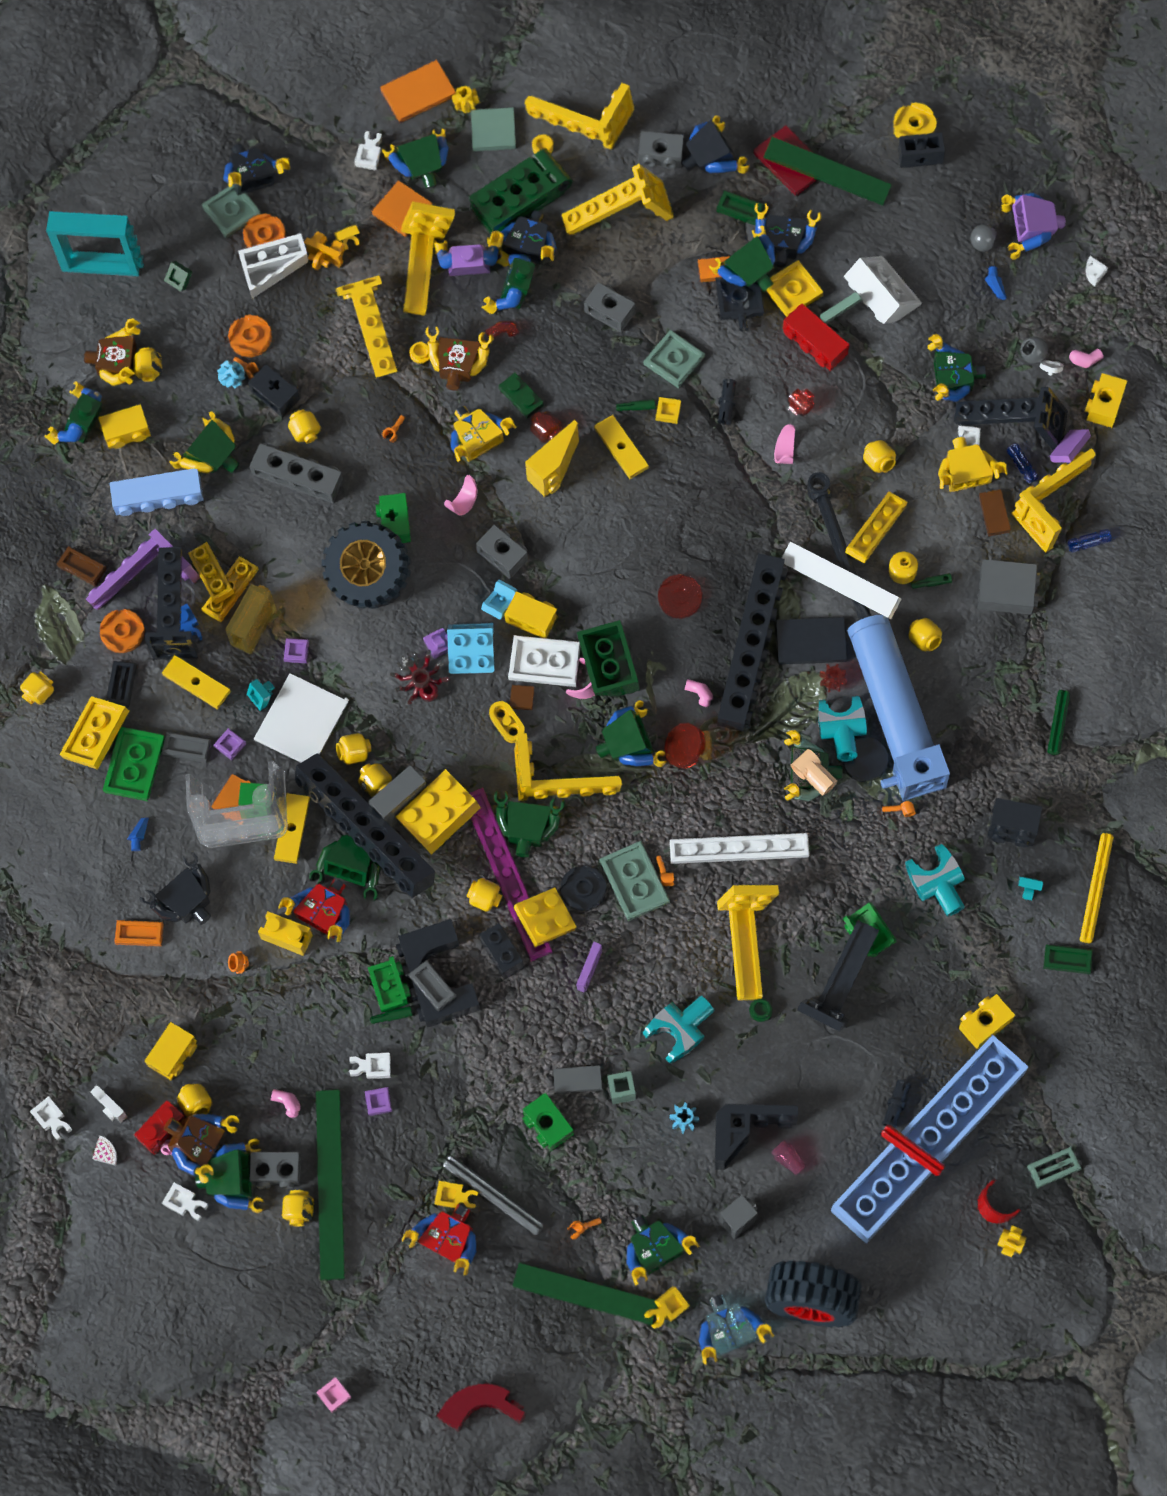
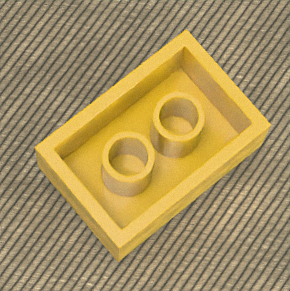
M445 769L395 817L432 855L481 807Z

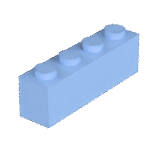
M198 469L109 482L112 505L116 515L128 516L133 512H152L157 508L171 509L176 507V505H194L204 501Z

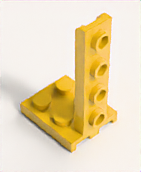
M621 83L618 90L613 92L612 101L608 107L604 108L600 121L533 96H529L525 100L527 112L530 116L547 120L552 125L566 127L571 132L585 134L590 139L601 140L604 147L611 150L634 111L630 86Z
M640 164L632 167L635 177L562 214L567 233L573 235L640 200L656 216H660L666 221L674 218L663 180Z
M413 201L401 229L402 233L412 234L403 312L425 316L434 239L444 240L454 219V209Z
M380 275L335 288L338 297L343 296V299L352 297L376 378L397 372L373 293L374 290H378L377 285L382 284Z
M1092 448L1085 453L1083 451L1078 453L1071 463L1062 464L1052 476L1050 474L1042 478L1040 484L1035 487L1033 485L1019 495L1021 498L1015 504L1016 510L1011 514L1045 553L1053 548L1062 528L1058 520L1046 511L1041 500L1091 466V460L1095 457V452Z
M527 733L517 735L514 754L518 801L528 800V797L532 796L536 799H544L551 795L566 798L571 796V794H580V796L587 797L592 796L594 793L614 795L620 791L622 781L619 776L532 780L534 764L529 763L530 755H532V742L527 741Z
M733 885L717 901L718 910H729L737 1000L762 999L754 911L765 909L779 895L778 885Z

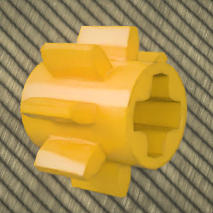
M467 86L456 89V95L452 96L456 110L460 109L464 113L475 110V104L479 103L476 89L471 90Z
M1013 1225L1010 1230L1003 1229L997 1244L1003 1247L1002 1254L1010 1257L1013 1256L1014 1252L1021 1254L1027 1238L1021 1235L1023 1229Z

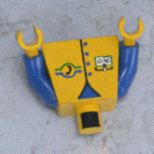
M462 406L455 411V415L459 420L453 424L454 431L451 433V449L458 462L462 456H465L467 461L470 462L504 442L502 431H504L505 435H508V429H516L517 427L511 418L503 419L488 412L484 413L481 409L470 413L466 406Z

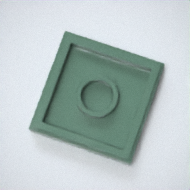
M514 108L471 110L473 151L516 149Z
M234 185L227 187L202 204L204 211L226 238L245 227L251 218L261 214V211L246 193L237 196Z
M669 330L644 360V365L679 388L703 360L705 353Z

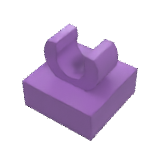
M444 628L423 637L434 659L448 652V637Z

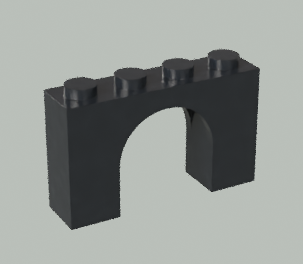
M451 919L399 935L400 943L396 944L399 957H405L407 965L403 966L406 979H409V974L431 956L459 947L458 938ZM414 982V986L409 987L413 1000H418L421 1007L416 1009L420 1022L425 1021L427 1028L480 1011V1005L472 983L452 989L456 994V998L439 1012Z

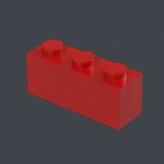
M802 303L783 320L784 334L789 339H794L799 343L800 348L805 353H810L814 356L816 362L821 367H826L831 371L848 355L849 344Z

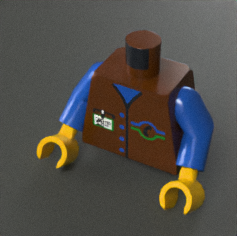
M193 1114L183 1118L179 1123L175 1119L170 1118L163 1129L173 1135L168 1148L172 1151V1156L178 1168L191 1175H199L200 1181L207 1183L208 1177L203 1174L209 1173L213 1175V1168L207 1165L225 1131L222 1128L226 1127L231 1133L236 1132L237 1128L229 1126L231 1122L239 1123V1119L234 1115L228 1116L225 1120L223 1116L213 1114Z

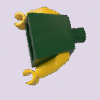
M209 412L211 419L206 420L203 417L206 427L183 454L185 457L183 458L178 452H175L173 455L178 461H170L171 465L175 469H198V472L215 473L222 465L232 473L239 465V462L230 456V453L236 447L230 426L216 418L214 412Z

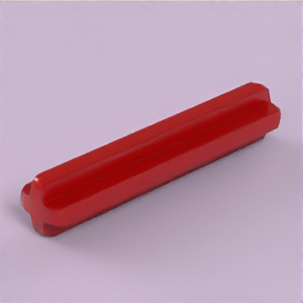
M887 1125L883 1129L882 1137L934 1175L939 1176L944 1170L945 1165L894 1127Z

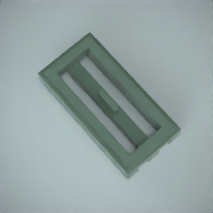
M855 292L822 313L820 318L827 324L863 301L859 293Z
M1071 1147L1027 1166L1037 1188L1081 1170V1166ZM1069 1154V1159L1036 1172L1035 1168ZM1074 1164L1073 1167L1043 1180L1039 1178L1066 1165Z

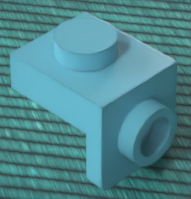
M498 580L494 591L483 602L481 610L501 620L517 589Z

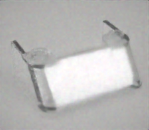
M269 761V784L260 785L254 790L252 795L253 804L210 810V802L203 796V784L191 774H185L187 811L199 842L207 848L282 837L288 827L285 771L273 761Z

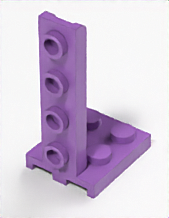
M156 529L149 534L150 540L143 542L138 547L137 552L125 558L116 571L109 573L99 587L97 586L89 592L86 600L94 609H100L158 555V548L173 547ZM182 557V578L185 581L189 578L193 583L197 582L201 577Z

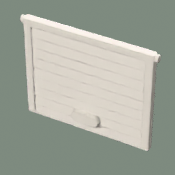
M289 674L254 740L299 762H303L316 753L320 755L349 699H342L297 676Z

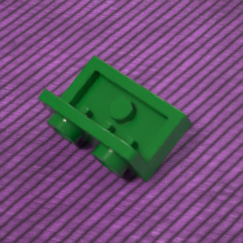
M870 902L851 916L847 915L843 918L846 923L844 925L845 929L850 935L858 920L880 930L867 955L868 957H876L897 942L874 905Z
M391 956L389 961L367 967L381 1013L408 1005L406 997L411 995L407 983L402 984L400 975H404L400 961L395 962L394 957Z

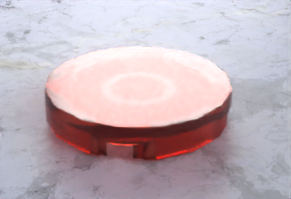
M681 574L670 576L660 585L657 596L658 603L663 612L672 618L682 619L690 617L701 606V587L691 577L689 578Z
M681 723L673 728L665 741L664 749L666 759L670 764L686 769L694 766L699 761L697 759L700 755H703L706 742L702 730L690 723Z

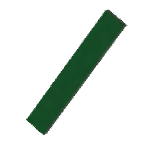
M775 137L771 138L763 157L882 206L892 185Z
M522 1263L518 1264L512 1285L513 1288L651 1326L655 1315L653 1314L650 1318H646L644 1315L648 1310L657 1309V1305L654 1302L656 1300Z

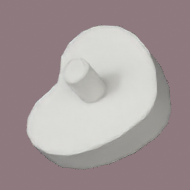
M1043 360L1040 363V368L1049 372L1048 375L1063 371L1064 365L1060 362Z

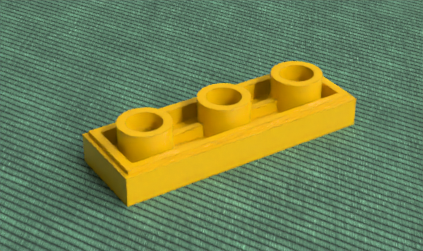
M613 415L594 425V429L629 479L649 469V465Z
M207 542L188 553L215 604L235 594Z
M239 556L226 574L235 594L218 604H215L210 596L202 611L217 621L222 622L259 570L258 567Z
M174 655L162 672L163 676L217 710L231 692L229 688ZM197 681L200 682L198 685H193Z
M286 794L274 855L275 861L298 863L310 802L309 796ZM291 827H295V828H296V829H295L294 831H292V832L289 831V829H290Z

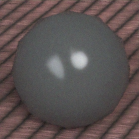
M987 224L976 226L971 232V244L979 251L987 252L991 250L995 241L996 230Z
M1031 336L1022 343L1020 349L1021 356L1030 364H1038L1047 356V343L1040 337Z

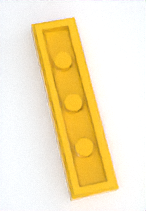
M888 492L848 545L845 553L865 563L904 511L908 502Z

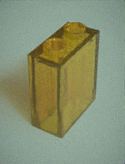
M251 584L225 629L230 644L249 654L253 652L276 611L271 591L262 585L257 587Z

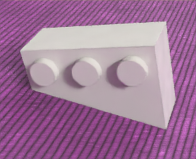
M301 234L238 251L252 299L308 262Z

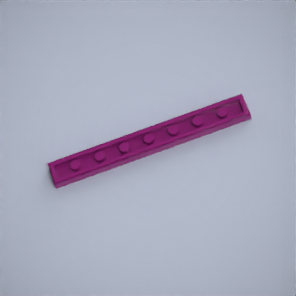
M481 788L469 794L478 802L481 808L471 817L472 823L530 961L551 954L552 949L549 942L534 947L513 908L515 904L530 897L484 789Z

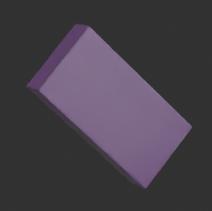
M1069 430L1050 455L1051 461L1054 463L1071 462L1091 437L1089 430Z
M593 942L577 981V990L585 993L601 957L602 946L599 943Z

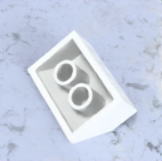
M883 256L859 258L844 276L848 280L849 286L859 293L863 303L873 310L877 320L883 324L895 323L922 304Z

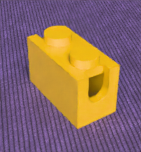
M141 404L98 417L109 449H118L134 441L141 442L151 436Z
M516 591L504 614L505 622L538 637L547 639L557 619V609L549 602L543 601L542 603L535 600L528 593L523 592L521 594Z
M267 911L265 916L266 924L264 928L260 927L258 931L260 938L304 956L313 936L311 929ZM302 936H304L303 942L300 943Z
M170 1022L144 1062L149 1068L172 1080L174 1076L177 1077L183 1070V1062L187 1056L191 1057L195 1052L197 1040L194 1039L193 1035Z

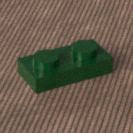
M513 373L498 385L499 390L527 419L544 406L543 401L516 373Z

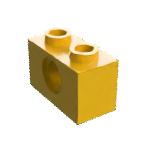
M1102 373L1100 380L1094 381L1091 393H1095L1094 399L1088 400L1085 412L1089 413L1087 421L1110 428L1113 427L1127 380ZM1100 398H1107L1110 402H1103Z
M997 994L992 998L989 996L984 998L978 1004L979 1009L974 1013L970 1010L960 1019L962 1021L959 1027L960 1031L977 1050L992 1035L995 1036L1010 1024L1015 1017V1014ZM988 1016L992 1023L988 1025L982 1024L979 1017Z

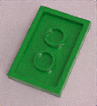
M121 727L113 750L103 792L148 801L165 736Z

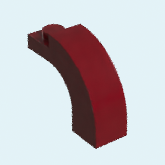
M477 1384L461 1389L451 1396L439 1411L437 1418L459 1432L467 1418L474 1411L481 1408L497 1409L520 1424L526 1414L522 1411L524 1407L512 1399L510 1403L507 1402L510 1391L492 1384Z

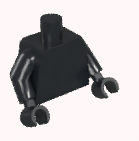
M191 852L194 856L192 862H187L183 856L184 863L191 867V869L186 867L156 895L150 890H145L150 895L149 900L145 901L143 897H139V900L144 904H150V908L162 919L188 923L191 919L195 918L203 925L211 917L205 909L210 903L208 896L211 890L207 874L201 864H197V855Z

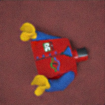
M337 879L333 880L328 889L317 884L315 887H309L290 898L284 897L278 909L286 907V915H290L292 909H294L293 912L297 919L326 934L328 939L337 936V942H341L342 934L350 925V909L347 906L346 899L340 896L346 885Z
M460 1204L456 1206L452 1216L443 1211L433 1213L421 1220L412 1230H407L402 1238V1242L406 1238L412 1240L410 1248H413L417 1239H419L418 1243L455 1263L454 1272H457V1269L460 1267L464 1268L465 1276L468 1274L469 1265L477 1252L476 1235L472 1232L473 1228L464 1223L470 1210Z

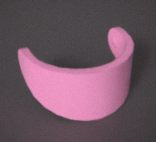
M786 425L779 434L774 452L776 463L793 464L795 426Z
M467 475L457 497L452 502L446 500L444 506L457 515L468 513L477 497V485L474 478Z
M580 658L579 662L586 665L584 658ZM591 682L581 690H566V694L579 699H588L595 696Z

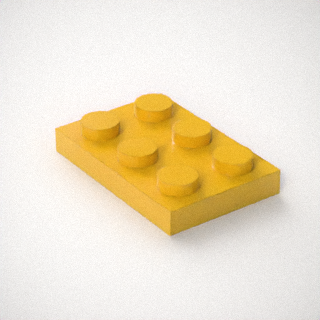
M91 696L59 755L64 759L98 770L129 710L125 706Z

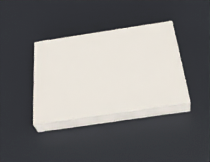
M514 635L508 679L576 687L581 650L580 642Z

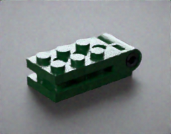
M544 148L536 152L532 158L528 157L470 195V210L490 234L493 231L500 232L511 223L516 222L519 217L529 218L532 211H540L564 195V192L572 185L573 180L552 154Z

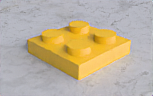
M799 260L770 277L774 284L766 290L786 317L801 303L808 306L823 296V291Z
M556 888L521 901L513 907L534 947L572 932L577 927Z

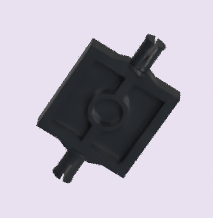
M722 277L715 278L720 320H738L739 331L743 332V324L744 331L749 329L748 318L764 316L761 288L756 281L749 287L746 285L740 287L727 282Z

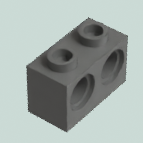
M251 1152L250 1182L252 1185H256V1188L269 1189L270 1185H280L282 1189H293L294 1185H300L301 1156L299 1152ZM262 1166L270 1168L266 1176L258 1175V1170ZM284 1167H293V1173L290 1176H283L281 1172Z
M741 1195L720 1213L719 1223L736 1240L756 1223L758 1214L756 1210L758 1207L749 1197L745 1199Z

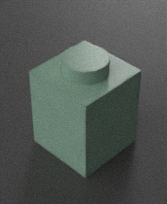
M631 1071L608 1075L612 1104L636 1100Z

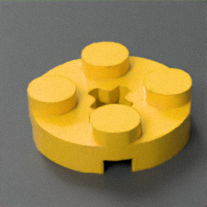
M911 103L910 106L905 107L904 105L900 107L894 116V135L899 138V136L935 133L937 122L933 111L921 103ZM915 120L919 121V126L912 127L909 122L913 123Z

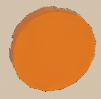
M260 214L251 218L243 231L244 242L248 248L287 237L282 221L270 214Z
M246 315L240 320H235L228 333L232 349L244 357L261 355L268 349L272 341V333L268 323L263 318L255 315Z
M131 610L112 611L104 617L100 624L102 642L109 650L115 653L133 651L144 639L145 628L143 621L137 613Z

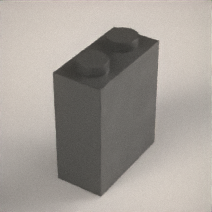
M983 559L980 569L977 609L1031 615L1033 607L1038 606L1039 594L1035 593V586H1039L1040 573H1036L1037 565Z
M408 766L370 799L369 804L393 827L399 822L395 816L428 786L425 781L427 778L418 768L414 770L411 766Z

